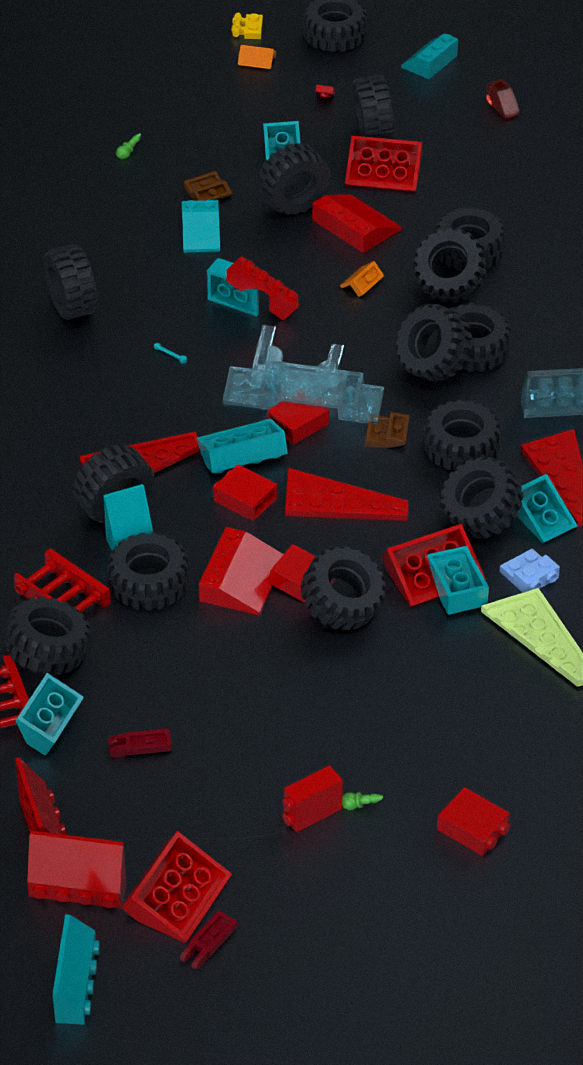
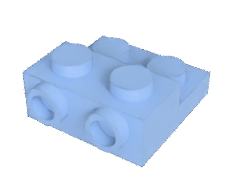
M530 549L500 565V572L524 593L536 588L540 589L549 583L555 582L559 577L560 567L547 555L541 557L536 551Z

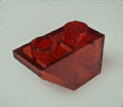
M503 79L488 83L486 101L504 118L520 114L513 90Z

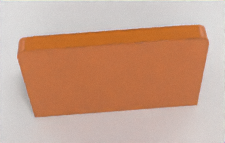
M241 45L238 65L271 69L272 60L276 57V51L270 48Z
M372 261L360 267L340 286L344 288L351 285L355 293L360 297L383 278L384 275L375 261Z

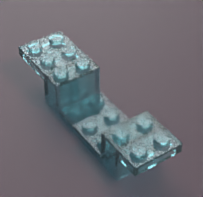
M267 360L265 370L230 366L223 404L268 410L282 401L336 408L338 409L339 420L367 424L372 422V424L378 425L384 387L364 384V373Z

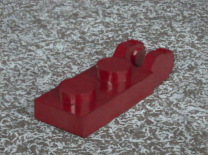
M168 728L127 732L108 738V745L110 746L109 755L113 758H123L125 755L172 751Z
M218 910L190 940V944L182 951L180 960L186 963L197 950L200 953L194 959L192 967L196 970L201 968L207 958H210L236 930L238 921Z

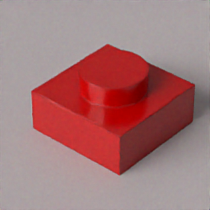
M316 85L315 92L317 95H320V98L329 99L330 96H335L334 87Z

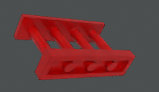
M51 548L45 552V566L26 579L18 573L14 574L15 590L28 599H38L39 597L51 599L53 597L49 593L66 582L73 587L58 597L57 601L67 602L79 592L84 593L88 597L75 606L79 613L83 612L93 603H98L104 608L111 604L110 589ZM49 572L55 573L58 576L42 589L34 585V583Z
M11 655L3 656L4 665L0 668V677L8 678L6 684L0 685V694L9 692L10 694L13 693L14 696L10 700L0 702V711L15 707L20 712H18V715L0 719V728L17 724L15 720L29 701Z

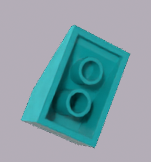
M298 121L263 124L266 160L270 158L269 156L272 153H276L277 149L285 148L288 144L295 145V143H300Z
M218 200L182 201L184 252H219Z
M217 258L207 270L208 300L258 316L259 289L240 291L227 282L226 269L233 263Z
M547 474L521 486L523 500L521 501V509L517 511V517L542 543L548 542L578 526Z
M143 484L103 495L106 540L111 550L118 546L120 541L123 539L127 540L131 535L138 536L139 533L151 534L153 532Z
M467 546L427 554L440 600L448 615L488 604L489 587Z

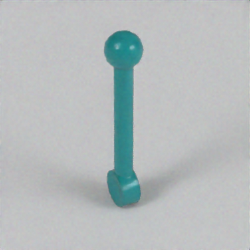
M160 343L154 344L155 350H161L179 359L180 363L184 364L187 362L186 356H179L162 347Z

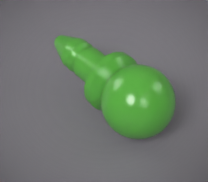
M141 134L135 135L128 143L124 142L123 146L118 147L116 150L117 157L120 159L128 158L130 152H133V147L139 142Z
M348 792L342 796V806L347 810H354L357 807L362 808L363 804L376 803L382 800L383 795H362L361 792L356 794Z

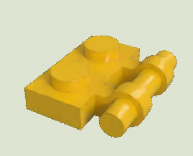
M235 13L231 29L233 36L244 35V39H261L263 15L246 14V18H242L240 13Z

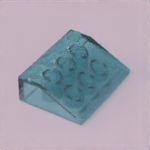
M583 368L527 371L521 393V406L524 418L583 415Z

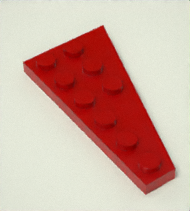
M574 429L521 445V452L540 477L545 474L548 475L578 525L577 528L583 526V463Z
M196 432L130 445V447L135 448L154 473L200 451ZM95 453L80 456L82 468L86 460L89 461Z
M291 468L288 469L285 516L408 521L407 500Z

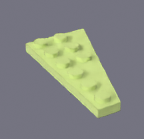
M539 588L481 606L483 614L577 687L583 685V652Z

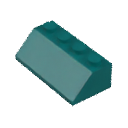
M272 419L197 437V443L205 465L212 473H223L225 470L234 468L238 464L241 466L249 463L257 464L265 459H276L281 457V455L288 454L285 431Z
M66 914L53 988L55 1023L85 1025L86 1015L91 1013V1000H88L89 995L94 993V980H91V978L97 972V960H94V957L99 955L100 941L96 940L95 930L73 916Z

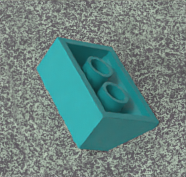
M445 33L438 36L405 61L401 68L430 79L457 56L458 39Z
M46 673L15 720L26 743L46 756L84 697Z

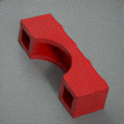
M241 256L226 269L227 282L238 290L259 289L269 295V311L280 319L284 320L298 308L297 293L294 290L288 289L281 281L275 280L265 270L255 266L252 261Z

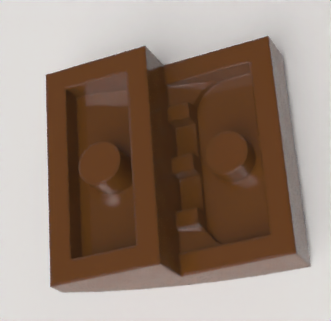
M216 171L186 180L183 183L184 188L194 201L219 200L232 195L226 181H221Z
M390 412L389 418L370 415L365 446L389 448L405 445L410 415Z

